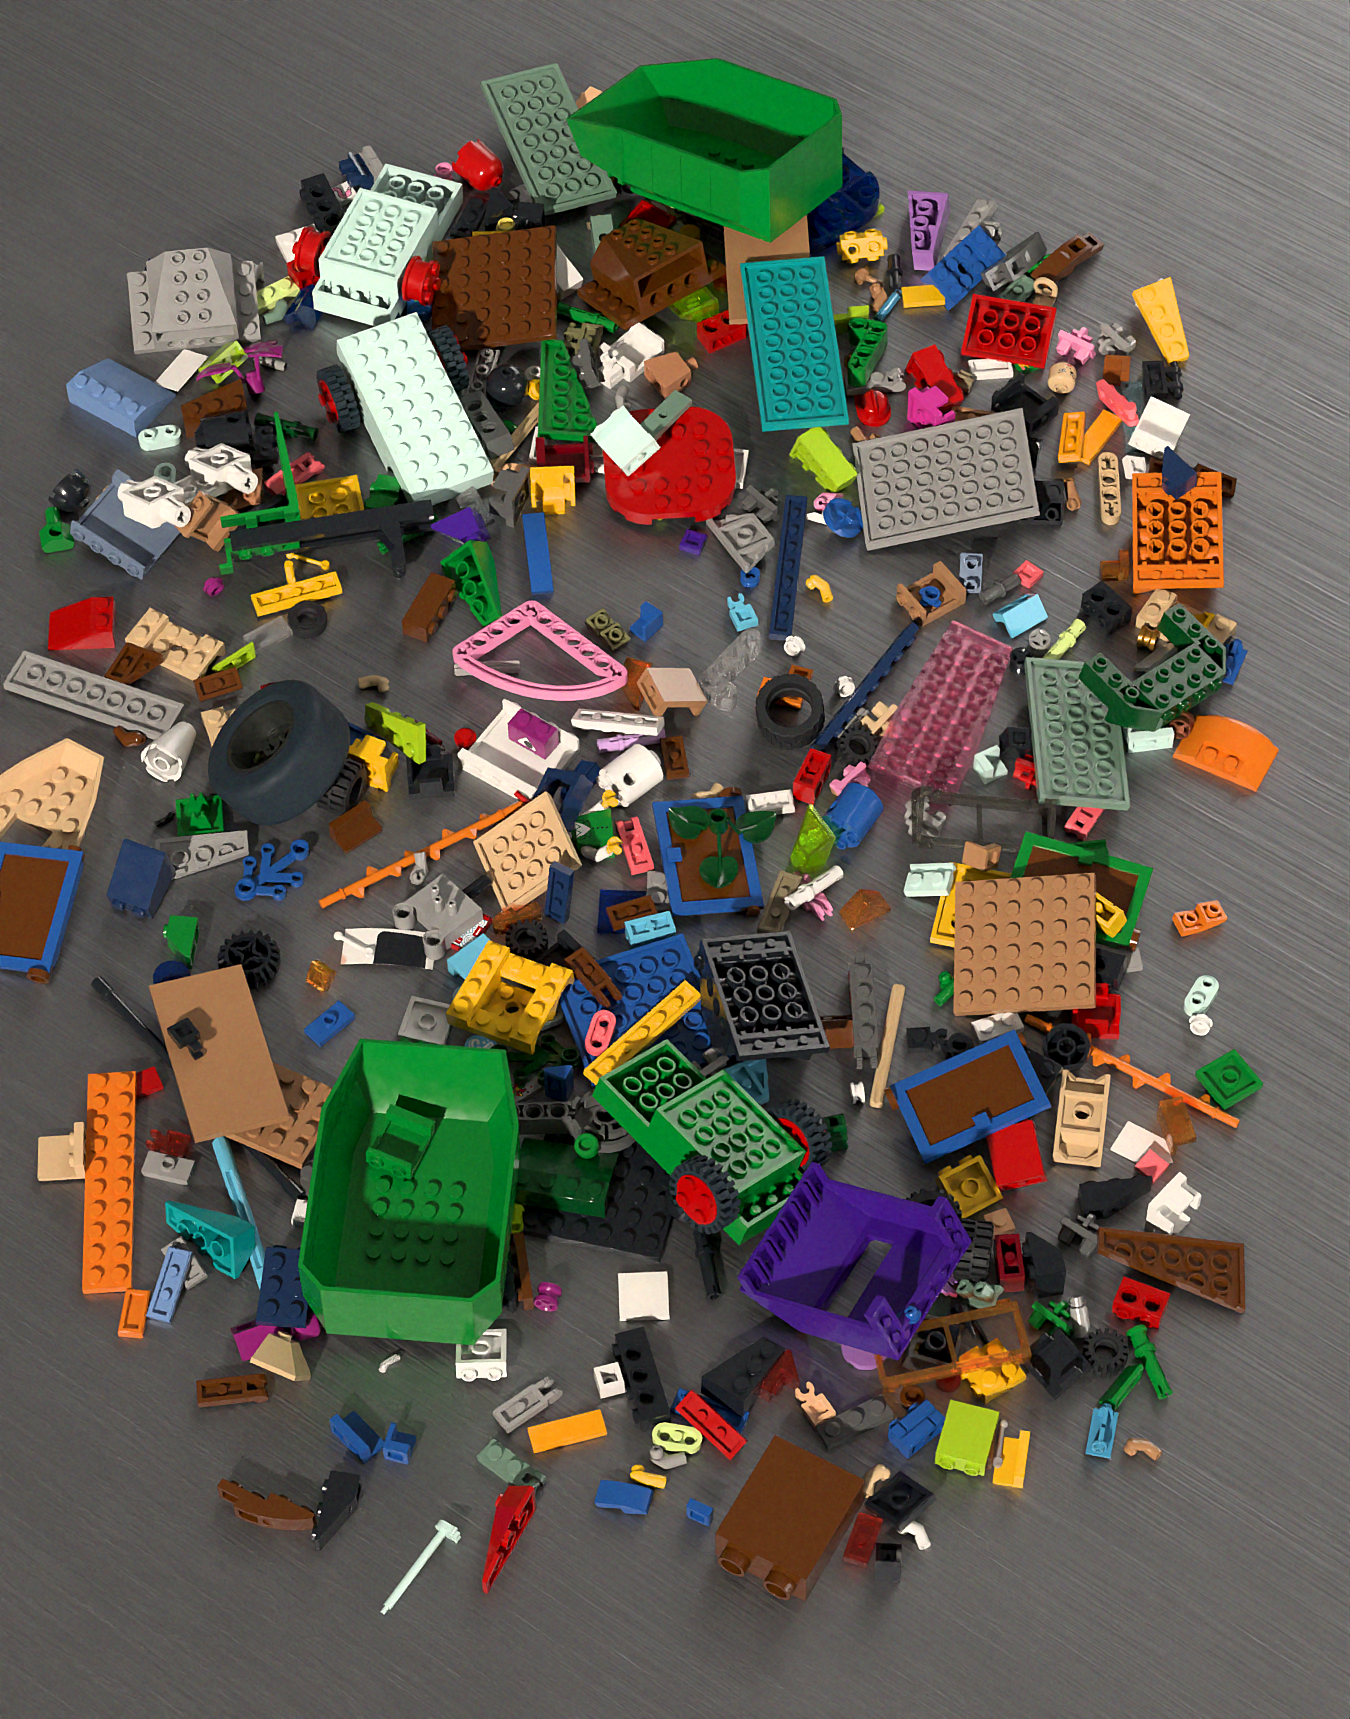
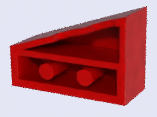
M933 344L912 353L905 372L907 375L912 373L917 380L914 382L917 389L937 386L948 397V402L937 408L944 414L951 411L952 406H961L964 400V393L961 387L955 383L952 370L946 366L942 351L938 350L936 345Z

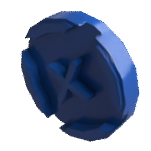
M834 498L826 504L823 510L825 523L839 536L846 538L857 536L863 529L861 510L858 507L852 506V502L849 500Z

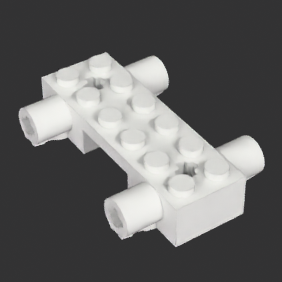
M223 443L210 449L194 447L192 450H188L185 456V465L190 469L191 475L175 483H170L157 476H153L143 482L127 480L121 483L118 489V498L123 502L124 515L150 528L160 527L165 522L177 527H184L191 518V511L188 506L199 491L217 497L226 494L233 488L247 494L255 490L258 478L252 473L250 455Z

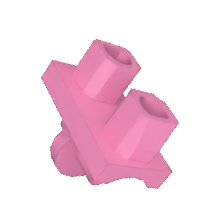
M1082 327L1080 331L1073 329L1071 334L1060 330L1058 334L1059 342L1056 347L1057 353L1067 356L1069 351L1073 349L1076 351L1073 356L1074 360L1082 365L1086 363L1089 357L1094 359L1096 355L1094 351L1095 346L1091 344L1093 338L1088 336L1087 328Z
M860 762L856 767L848 765L843 772L844 779L842 781L834 779L830 783L831 792L838 796L848 783H857L868 787L871 778L866 772V764Z

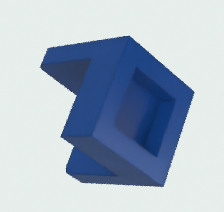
M645 601L640 606V618L630 626V632L646 642L663 626V612Z
M391 1422L383 1445L384 1459L409 1465L417 1440L416 1436L397 1431V1424Z

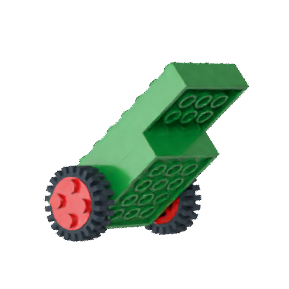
M668 1039L600 1077L592 1094V1097L670 1175L672 1179L669 1181V1185L673 1187L670 1189L671 1195H676V1198L672 1200L674 1205L678 1204L680 1206L677 1209L679 1214L682 1212L686 1214L683 1219L686 1222L691 1220L690 1226L694 1229L698 1227V1231L701 1233L705 1231L706 1234H714L723 1229L738 1245L743 1244L771 1226L811 1162L818 1163L822 1167L830 1160L829 1156L832 1155V1151L829 1150L832 1147V1142L827 1141L831 1138L830 1132L825 1133L824 1129L828 1127L826 1123L820 1124L819 1120L822 1117L819 1114L813 1115L815 1112L813 1107L807 1109V1103H800L798 1099H788L766 1112L724 1069L707 1079Z

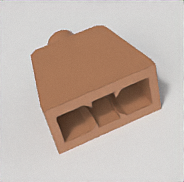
M677 352L644 361V375L663 400L674 390L681 392L691 385V372L698 369V364L694 357L683 361Z

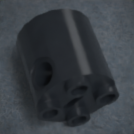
M247 410L200 418L201 423L196 432H194L196 446L200 449H210L220 443L246 454L250 453V450L255 449L251 424L247 423L249 422Z

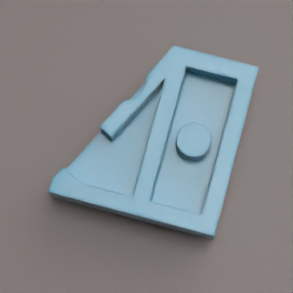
M766 1059L743 1061L725 1069L759 1105L768 1102L769 1088L767 1085Z

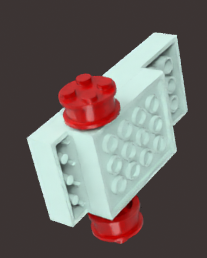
M385 164L371 190L359 188L333 235L329 231L317 232L311 226L304 227L298 242L296 241L293 245L292 253L295 254L294 268L298 272L307 270L312 272L314 276H320L312 291L314 309L378 326L395 320L398 312L401 315L407 301L416 300L422 306L431 305L435 291H438L441 286V278H439L440 264L438 261L431 260L433 257V242L442 241L463 203L462 184Z

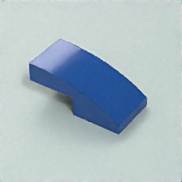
M600 1480L594 1503L597 1507L620 1508L627 1514L647 1515L653 1490L624 1482Z

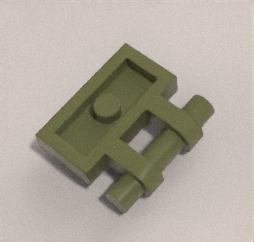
M569 323L563 335L568 354L574 353V356L578 355L577 350L580 349L579 340L587 338L595 352V357H597L598 347L600 346L604 331L603 325L582 323L581 329H578L575 323ZM578 339L577 343H572V341Z

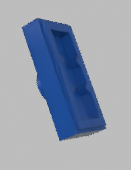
M337 1001L304 1029V1033L321 1048L355 1020V1014L340 1001Z

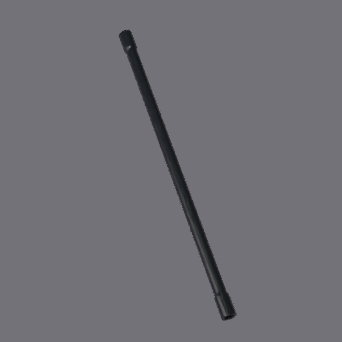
M102 976L96 977L92 981L91 986L103 999L113 1006L173 1070L166 1045L118 996L114 988ZM242 1144L281 1185L282 1189L295 1203L297 1199L303 1200L306 1197V1192L269 1155Z

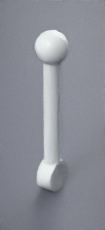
M340 931L334 933L336 940H342L364 952L365 957L370 958L374 955L372 948L362 947L344 937Z

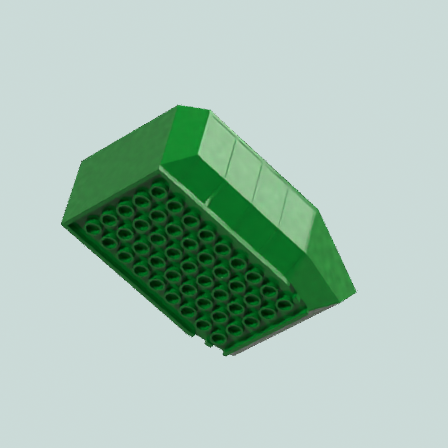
M719 58L640 65L566 118L580 155L606 171L609 178L614 176L618 179L619 184L624 185L626 183L629 185L633 193L769 243L778 238L842 187V112L837 99Z
M359 1039L321 1108L298 1262L303 1297L325 1328L326 1333L476 1345V1341L502 1313L520 1161L519 1123L506 1050ZM390 1104L435 1121V1133L411 1180L405 1177H396L391 1172L382 1168L376 1169L366 1162V1150L368 1147H372L386 1120V1111Z

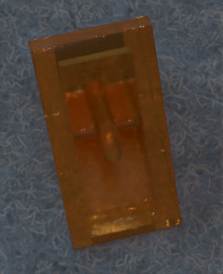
M859 889L842 907L839 914L850 930H853L891 911V908L879 891Z

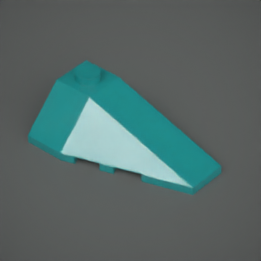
M170 1200L166 1201V1223L185 1240L190 1239L198 1247L197 1251L202 1256L207 1254L214 1261L212 1265L217 1270L233 1279H237L256 1247L255 1226L236 1216Z

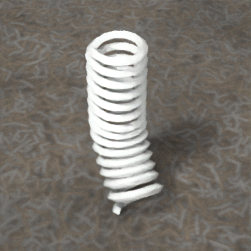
M395 1354L391 1358L389 1357L384 1360L380 1365L379 1371L386 1372L389 1365L400 1360V1356Z

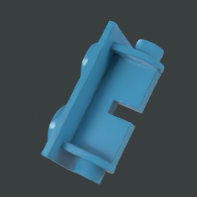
M1104 1403L1099 1409H1093L1085 1454L1111 1458L1118 1413L1112 1410L1110 1404Z

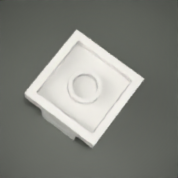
M1181 1172L1149 1203L1145 1228L1150 1232L1157 1230L1161 1234L1177 1236L1190 1222V1217L1184 1214L1183 1211L1189 1205L1194 1209L1200 1206L1201 1194L1186 1183L1187 1177Z

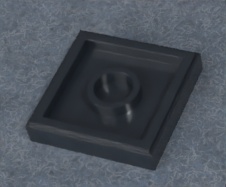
M899 1471L864 1504L868 1511L901 1533L936 1501L934 1493Z

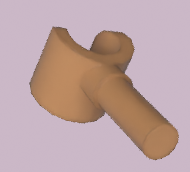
M864 268L859 269L853 279L859 285L865 280L879 283L881 287L884 284L883 281L870 276Z

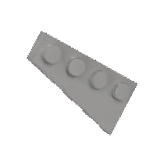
M247 830L155 839V849L167 853L176 870L171 880H175L249 855Z

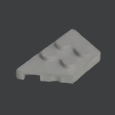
M754 513L726 515V519L713 520V518L706 520L707 526L745 573H748L775 545L774 538Z

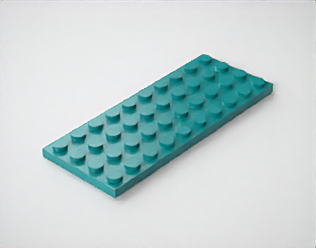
M824 256L740 263L762 432L848 425L849 417Z

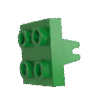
M201 792L198 797L191 793L189 798L175 799L178 837L224 832L221 797L218 795L205 796Z

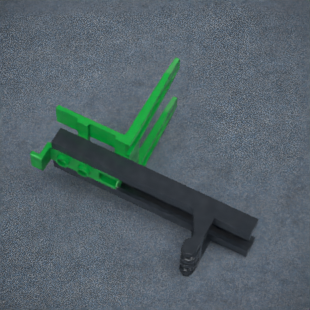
M278 411L273 412L288 506L221 516L222 528L246 524L247 529L229 531L230 538L224 539L228 563L219 565L220 574L234 573L232 559H234V562L379 539L391 553L392 571L395 577L401 578L405 576L406 562L402 536L434 531L431 528L434 520L431 499L301 520L296 488ZM285 518V523L260 527L257 525L258 522Z

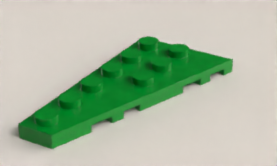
M563 340L541 341L537 437L583 441V436H588V442H596L590 434L597 427L595 417L592 416L589 402L581 383L578 382L577 373L571 365L570 356Z

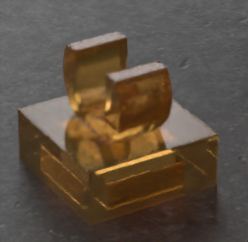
M316 959L311 962L305 981L324 993L329 990L331 981L334 980L337 971L332 970L326 963Z

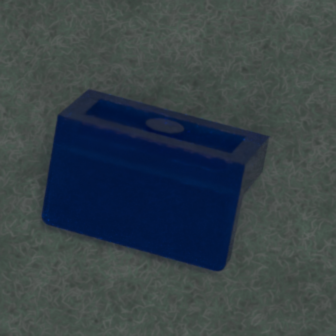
M313 284L300 289L283 317V320L288 325L299 320L309 331L314 329L323 312L314 309L312 291L315 286Z

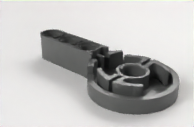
M594 1090L581 1097L576 1096L572 1102L515 1103L519 1135L569 1134L576 1140L583 1133H591L598 1139L600 1143L599 1152L601 1153L621 1151L636 1141L615 1119L610 1122H602L598 1119L602 1116L611 1115L592 1097Z

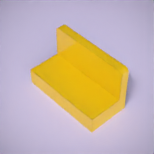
M1020 1430L1019 1439L1004 1437L1001 1454L1003 1464L1000 1468H994L993 1484L1023 1488L1030 1431Z

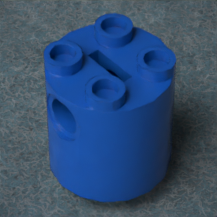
M848 783L823 815L818 828L833 839L834 844L842 850H845L847 847H857L882 814L883 804L871 788L857 783Z

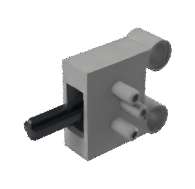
M441 874L408 900L398 903L393 907L395 928L413 930L417 920L428 930L423 935L426 957L431 960H439L452 947L451 943L483 920L482 908L472 899L490 887L492 881L488 875H482L466 888L460 890L444 874Z

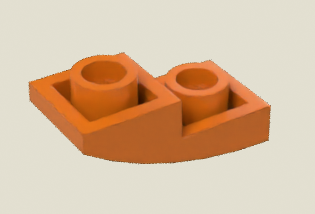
M1218 900L1199 903L1194 910L1177 912L1172 917L1181 937L1213 928L1228 919Z

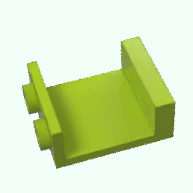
M950 1399L936 1450L935 1464L948 1470L953 1468L961 1470L971 1476H984L1000 1412Z

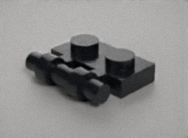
M1164 360L1142 361L1146 399H1150L1151 396L1156 399H1167L1168 392H1172L1176 400L1182 398V392L1184 391L1183 383L1180 382L1182 374L1176 361L1171 362L1170 367H1164ZM1166 377H1169L1172 381L1167 382Z

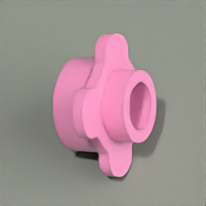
M442 162L435 167L436 174L433 176L449 181L454 179L452 176L454 171L449 163Z

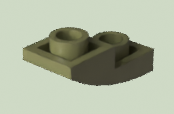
M604 608L585 619V624L592 633L612 652L631 640L618 622L614 623Z

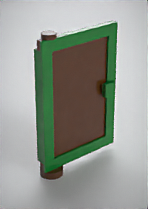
M1026 831L1010 878L1095 873L1096 892L1113 903L1114 906L1123 910L1127 919L1125 925L1113 938L1096 927V943L1135 952L1141 934V929L1135 928L1153 868Z

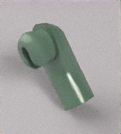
M278 300L275 303L273 312L263 315L266 325L285 318L289 309L286 300Z

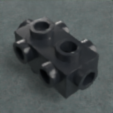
M268 425L255 426V449L250 450L251 465L255 464L256 469L262 467L264 474L274 473V464H278V451H275V447H278L277 434H274L273 426Z

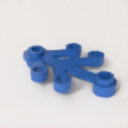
M302 839L293 841L290 846L291 852L272 866L271 858L275 856V848L270 843L262 845L260 874L252 879L253 871L257 869V861L253 856L245 857L243 859V879L239 880L234 888L236 897L240 900L248 901L256 895L273 896L275 900L280 901L286 897V889L283 885H275L274 887L261 885L265 882L291 883L296 888L301 887L304 884V876L301 872H279L295 860L306 859L310 852L308 843ZM250 862H251V863H254V864L251 865V866L246 865L247 863H250Z

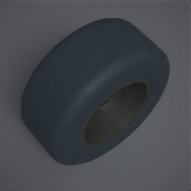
M284 680L270 684L245 700L231 714L221 728L213 743L208 761L210 784L219 797L252 823L276 825L287 822L313 806L328 791L338 777L350 747V729L347 719L336 706L306 682Z

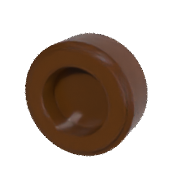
M908 1385L900 1393V1404L906 1410L914 1403L918 1402L920 1404L925 1400L923 1389L917 1385Z

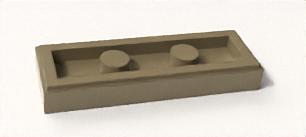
M780 870L757 927V933L783 931L790 913V909L785 905V898L798 890L802 883V876Z

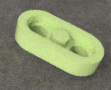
M663 1422L654 1427L652 1441L655 1446H661L663 1450L679 1453L684 1451L685 1454H693L699 1451L702 1446V1434L694 1427ZM663 1436L669 1437V1439L666 1441H663L660 1438ZM688 1440H692L694 1443L692 1445H688L685 1442Z

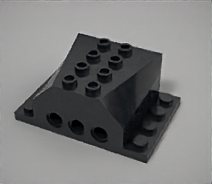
M790 931L701 939L699 946L705 961L700 977L701 1012L715 1051L725 1056L735 1055L737 1062L779 1057L810 1060L812 1054L828 1053L830 1045Z

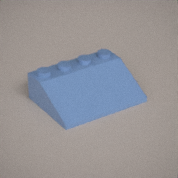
M109 358L79 371L66 384L69 402L136 438L176 397V394Z

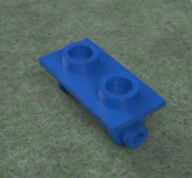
M1234 639V641L1230 642V645L1226 644L1225 646L1226 674L1222 682L1231 685L1234 684L1248 650L1243 649L1240 639Z

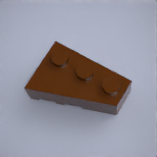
M241 378L181 405L187 438L195 437L194 432H196L201 423L200 418L247 410L248 412Z

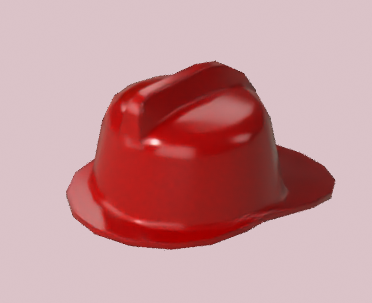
M870 389L865 394L854 396L858 418L864 425L879 427L889 421L891 407L886 393Z

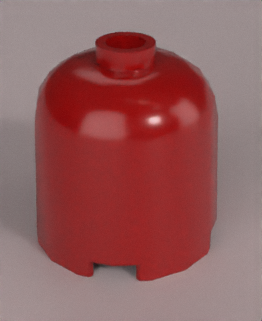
M477 139L475 143L472 140L469 141L457 152L459 158L456 163L452 162V169L478 191H488L492 187L500 185L504 174V164L480 139Z

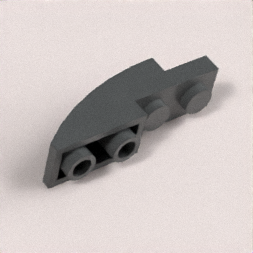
M1039 232L1034 233L1006 252L1007 255L980 273L988 292H994L1008 281H1015L1044 256L1047 249Z

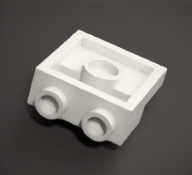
M487 1329L476 1341V1345L456 1344V1377L462 1378L465 1381H473L475 1378H488L489 1380L496 1381L501 1377H507V1330Z

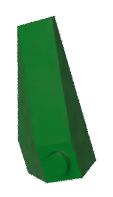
M469 540L440 563L445 576L455 580L460 598L469 604L472 613L483 627H486L502 617L495 561L487 542Z

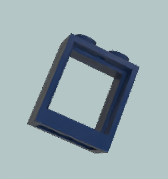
M547 767L532 800L545 791L551 794L553 799L558 787L569 788L558 812L567 832H571L594 784L582 773Z

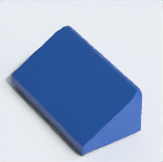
M565 1065L545 1068L543 1071L545 1095L560 1102H568L574 1091L573 1066Z

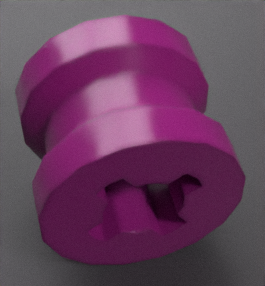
M550 1282L540 1283L537 1289L539 1294L534 1299V1305L543 1311H556L559 1305L557 1300L562 1295L561 1287Z

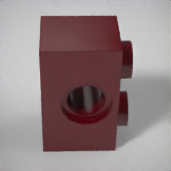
M1019 1233L995 1235L993 1252L997 1283L1004 1288L1003 1292L1023 1291L1025 1272Z

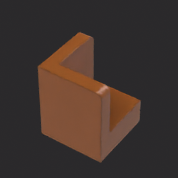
M1105 355L1103 379L1109 385L1128 387L1131 356Z

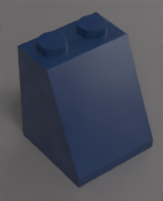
M124 838L106 896L111 906L117 910L124 911V909L132 911V914L137 917L145 918L146 916L153 919L176 870L167 853Z

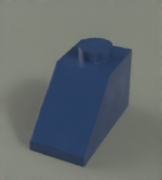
M1166 446L1164 448L1161 486L1166 494L1172 495L1177 500L1197 486V472L1169 446Z

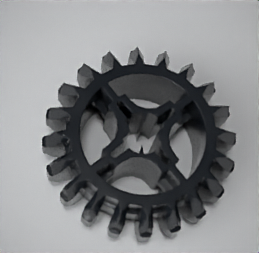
M250 929L249 933L241 930L238 936L232 933V940L225 939V945L220 946V953L217 955L219 969L234 966L231 961L236 962L237 965L241 964L248 987L254 985V987L258 988V983L266 985L267 979L273 980L274 973H278L281 954L276 941L271 940L269 934L263 936L261 930L254 934L252 929ZM258 951H263L267 955V957L262 956V954L258 953Z

